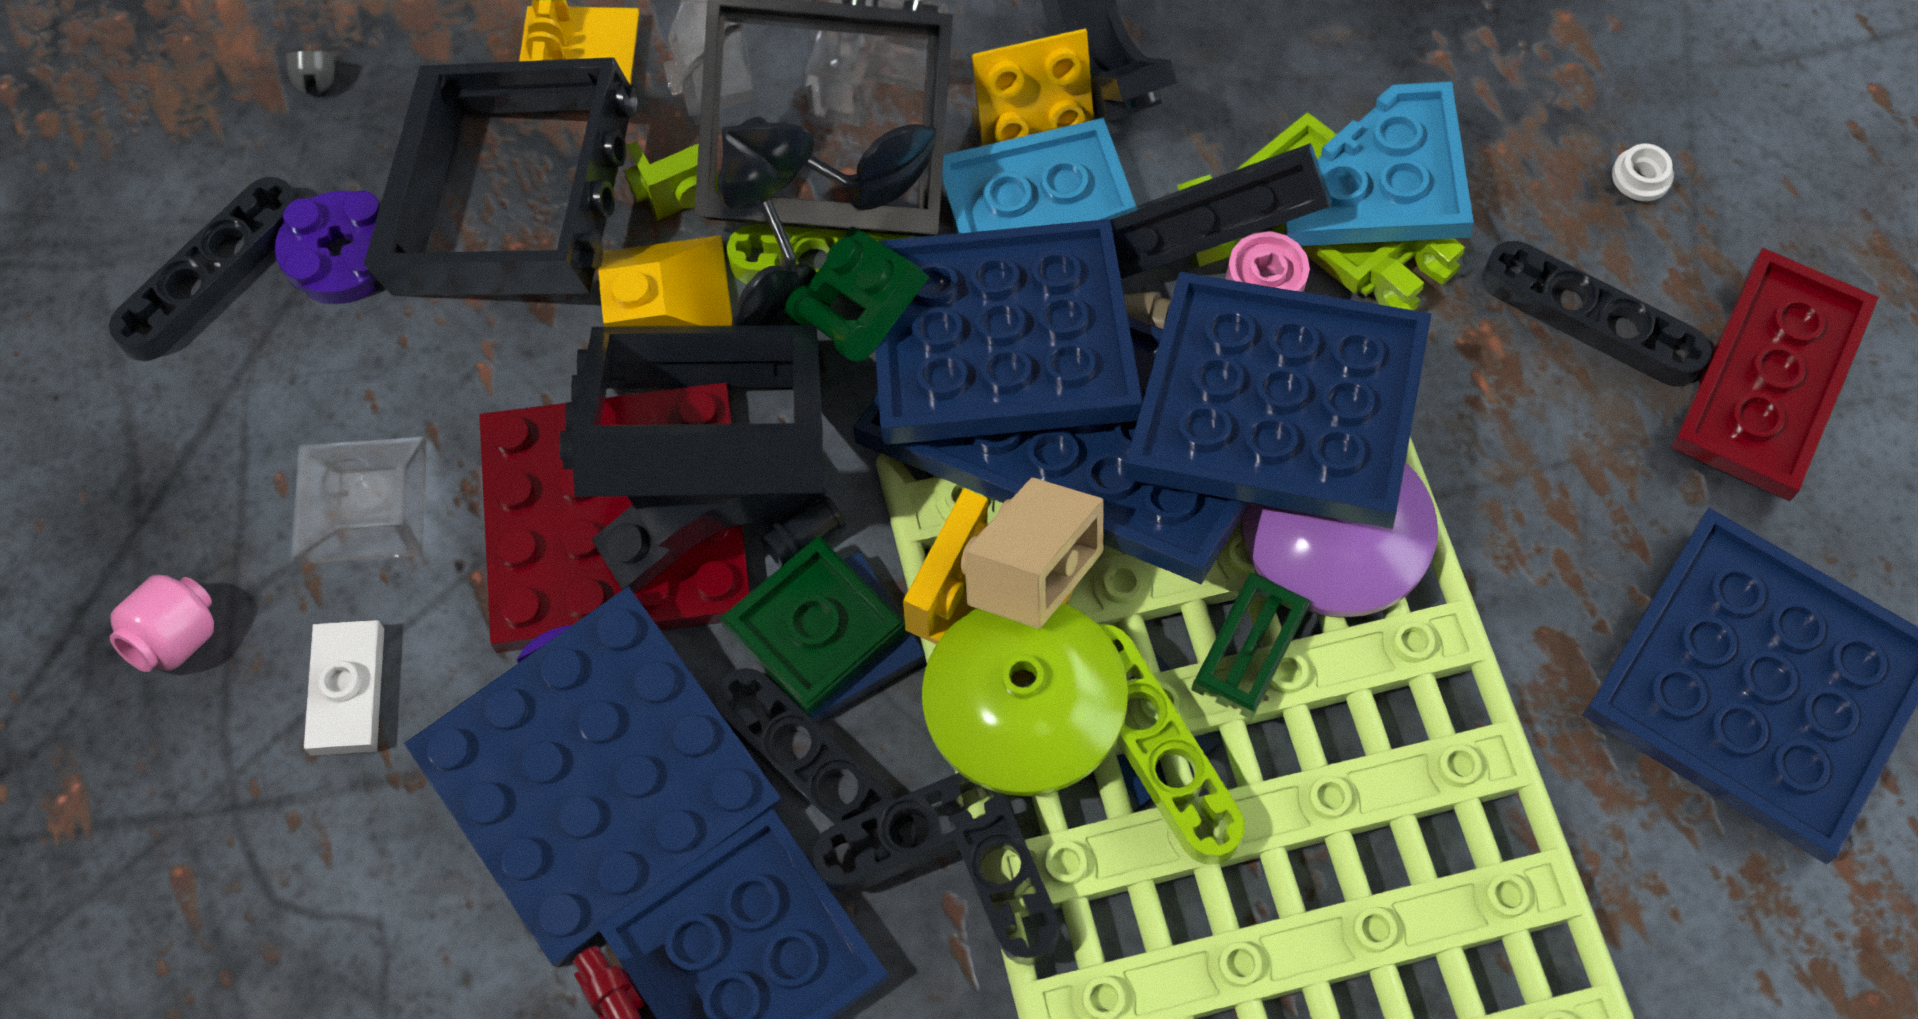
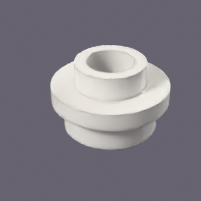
M1636 145L1624 151L1617 158L1612 169L1614 184L1624 195L1638 201L1659 199L1666 194L1673 182L1672 160L1667 152L1656 145Z

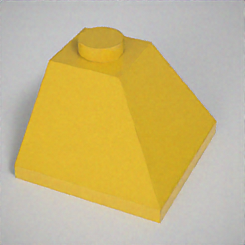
M721 235L603 251V260L598 273L604 327L732 325L733 318Z

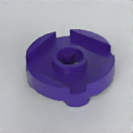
M332 191L310 199L300 198L294 200L286 207L283 213L284 223L276 237L275 253L282 272L294 288L296 287L306 292L310 299L323 304L354 302L367 297L377 289L374 282L378 279L364 265L380 208L377 197L368 191ZM337 239L353 240L352 244L344 245L341 250L342 254L332 256L327 248L330 243Z

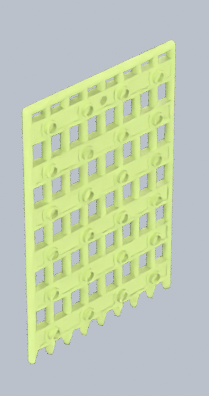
M1411 437L1409 439L1406 463L1425 484L1435 507L1438 536L1431 564L1446 604L1411 612L1404 597L1396 604L1382 610L1385 619L1351 627L1348 626L1345 617L1316 613L1323 633L1291 641L1252 720L1240 715L1241 709L1231 704L1226 708L1216 703L1217 697L1207 692L1202 696L1191 690L1193 681L1217 637L1207 606L1237 599L1249 573L1252 572L1259 576L1246 553L1241 535L1240 521L1202 585L1130 555L1123 554V552L1104 545V552L1098 558L1099 560L1093 564L1076 585L1067 605L1086 614L1098 625L1119 627L1130 637L1193 737L1220 730L1237 784V788L1229 789L1228 791L1241 810L1245 820V833L1236 853L1225 862L1212 865L1202 864L1192 859L1182 848L1157 807L1136 813L1133 812L1117 755L1124 753L1117 742L1105 760L1094 770L1108 820L1068 829L1058 791L1031 796L1042 836L1026 839L1025 842L1054 909L1062 908L1079 970L1038 980L1034 965L1017 964L1007 958L1001 949L1019 1019H1197L1232 1009L1236 1010L1238 1019H1267L1263 1001L1302 991L1311 1019H1341L1330 984L1370 974L1384 1019H1414L1397 967L1434 957L1438 961L1457 1019H1635ZM880 454L876 460V468L905 581L909 590L926 559L924 549L932 548L964 487L935 475L932 478L916 481L901 461ZM986 497L988 498L987 524L989 525L997 516L1003 503ZM1258 593L1255 594L1248 608L1253 626L1267 600V597ZM1182 612L1198 663L1160 672L1145 621ZM1275 613L1260 643L1261 648L1257 649L1238 686V689L1248 694L1282 629L1277 613ZM920 637L926 662L928 663L936 644ZM1239 654L1223 657L1214 677L1225 682ZM1472 670L1492 725L1456 734L1436 679ZM1011 679V682L1017 687H1028L1027 682L1020 683ZM1410 686L1429 740L1392 749L1373 694ZM1138 698L1128 700L1124 722L1128 727L1134 730H1145L1151 728L1157 722L1158 713L1149 701ZM1347 701L1366 756L1328 765L1310 710ZM1284 716L1302 772L1264 781L1246 725ZM1168 755L1160 759L1167 786L1181 788L1193 781L1186 758L1179 755ZM975 790L962 794L964 809L971 813L973 819L981 818L986 814L984 803L990 799L989 796L979 798ZM1518 793L1540 853L1503 862L1481 802ZM1197 795L1191 802L1176 806L1180 812H1183L1192 803L1201 818L1199 830L1195 835L1200 840L1212 837L1218 845L1223 844L1222 836L1228 824L1223 819L1212 823L1200 807L1203 796L1199 797ZM1455 810L1476 869L1438 878L1417 819ZM1390 826L1411 885L1372 895L1352 835ZM1326 842L1345 902L1306 912L1287 851ZM996 849L985 856L980 870L984 878L991 883L1003 884L1016 877L1020 870L1021 862L1012 851ZM1260 858L1279 919L1240 929L1221 868ZM1195 875L1213 936L1173 946L1155 884ZM1029 887L1021 895L1035 894L1033 887ZM1128 891L1146 953L1106 963L1088 901ZM1019 895L1015 899L1007 900L1017 923V930L1013 934L1008 935L1010 940L1023 938L1029 947L1022 922V917L1029 915L1023 904L1022 896ZM1007 901L993 902V906L995 909H999ZM1568 923L1592 988L1553 998L1530 933ZM1502 940L1525 1005L1486 1015L1464 950Z

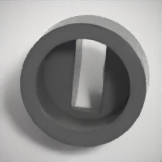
M295 51L286 54L287 72L290 82L302 93H308V80H316L318 93L327 90L334 81L335 62L333 53Z

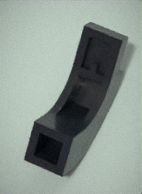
M1041 0L1052 36L1081 29L1087 30L1093 111L1099 117L1111 122L1162 104L1159 89L1177 83L1171 59L1149 58L1138 50L1124 26L1116 0Z
M823 487V493L627 496L632 506L593 537L592 541L621 589L623 590L629 586L632 592L636 594L679 557L706 538L741 524L758 523L768 526L773 521L781 524L812 505L827 491Z

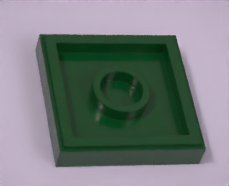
M817 536L720 618L725 630L808 716L814 713L907 632L905 630V622L820 536Z

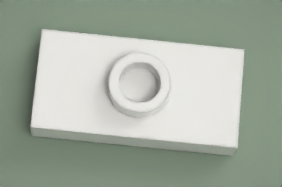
M379 620L313 624L304 750L310 756L377 752L384 627Z

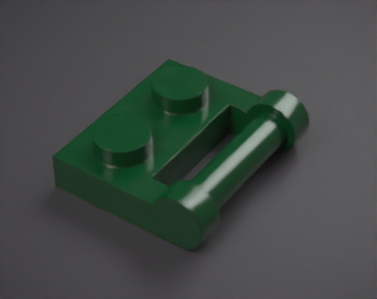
M851 226L845 236L831 247L826 261L809 284L799 285L788 293L785 299V310L799 324L812 325L832 339L835 348L844 357L853 362H861L874 352L928 280L929 276L914 263L856 227ZM839 294H842L864 309L858 320H847L830 308Z

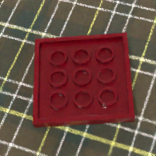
M727 382L605 398L601 425L732 424ZM566 403L479 414L490 644L496 653L523 650L525 646L541 634L555 628L575 624L622 591L593 543L592 538L632 506V503L627 496L575 497L573 469H563L562 460H560L559 456L561 430H566ZM743 524L720 531L701 541L679 557L636 594L634 593L660 631L721 623L720 618L751 592Z

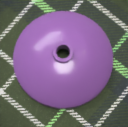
M1406 462L1393 529L1255 503L1248 505L1240 519L1243 544L1259 576L1310 600L1308 611L1335 617H1355L1376 613L1406 597L1418 585L1426 573L1435 553L1438 536L1437 515L1431 496L1423 481Z

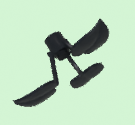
M754 117L737 126L723 127V160L718 181L720 199L732 210L749 209L761 204L782 252L780 266H769L760 270L746 285L736 304L731 326L779 325L791 318L785 310V299L788 293L799 285H808L817 273L808 262L796 264L795 252L770 198L776 191L787 187L795 179L798 171L806 165L846 189H856L853 201L860 209H874L887 205L906 193L922 175L935 147L937 128L933 124L929 127L920 124H909L886 132L876 139L862 155L857 166V174L847 175L812 156L814 140L812 135L802 126L786 123H768L762 117Z

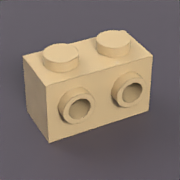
M1031 477L1012 499H1007L1002 504L997 516L979 536H973L967 543L961 559V570L966 575L967 604L1041 629L1104 552L1103 498Z

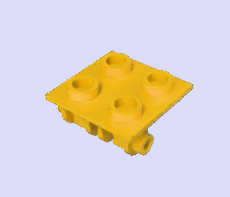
M532 0V6H527L519 61L614 57L631 85L640 14L639 8L568 7L566 0Z
M1086 29L971 54L977 107L971 108V116L975 130L980 131L981 146L1094 120Z

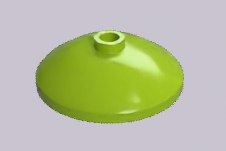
M1065 603L1060 604L1041 629L978 608L973 609L957 620L938 641L928 660L922 685V705L926 725L936 748L952 768L974 784L994 792L1014 796L1052 793L1079 782L1094 771L1109 755L1121 734L1128 702L1127 677L1123 662L1115 645L1095 621ZM1020 670H1027L1036 676V680L1031 686L1021 688L1011 682V677Z

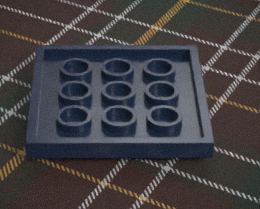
M1110 219L878 241L914 263L929 276L928 280L875 349L883 445L1138 421L1143 402Z
M1179 272L1126 460L1125 479L1393 529L1432 313Z
M1708 508L1684 544L1582 716L1824 864H1827L1837 858L1918 705V627L1715 510Z
M629 586L404 743L552 966L557 968L602 936L597 928V925L688 863L695 862L769 808L775 809L783 803L779 794Z

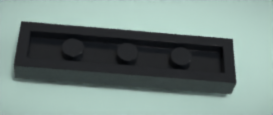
M1310 143L1099 220H1111L1120 277L1124 279L1331 206L1332 199L1313 146Z

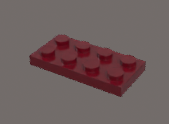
M1762 247L1751 265L1670 448L1790 502L1800 491L1879 297Z

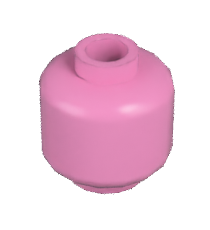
M153 575L112 611L111 627L114 632L110 635V642L122 658L143 672H150L153 668L160 671H172L182 665L212 636L214 620L208 609L212 605V600L201 585L188 577H183L178 581L166 575Z

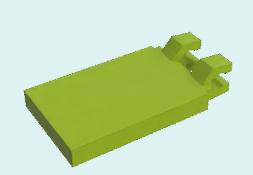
M1307 112L1238 169L1310 143L1318 159L1322 154V147L1337 134ZM1283 223L1271 227L1275 232L1284 234ZM1455 238L1301 246L1308 258L1354 294L1360 291L1367 296L1373 291L1379 305L1415 310L1419 307L1420 299L1416 295L1423 290L1424 282L1406 268L1404 264L1414 257L1419 270L1443 286L1459 272L1460 264L1456 260L1464 254L1465 247Z

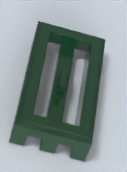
M1250 572L1193 681L1191 690L1202 696L1207 692L1217 697L1216 703L1226 708L1231 704L1241 709L1240 715L1252 720L1311 601ZM1258 593L1267 597V600L1224 682L1214 677V674L1255 594ZM1281 604L1290 608L1291 611L1248 694L1238 689V686Z

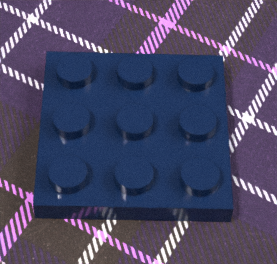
M772 807L695 862L688 863L597 925V928L656 1019H836L889 981V974Z

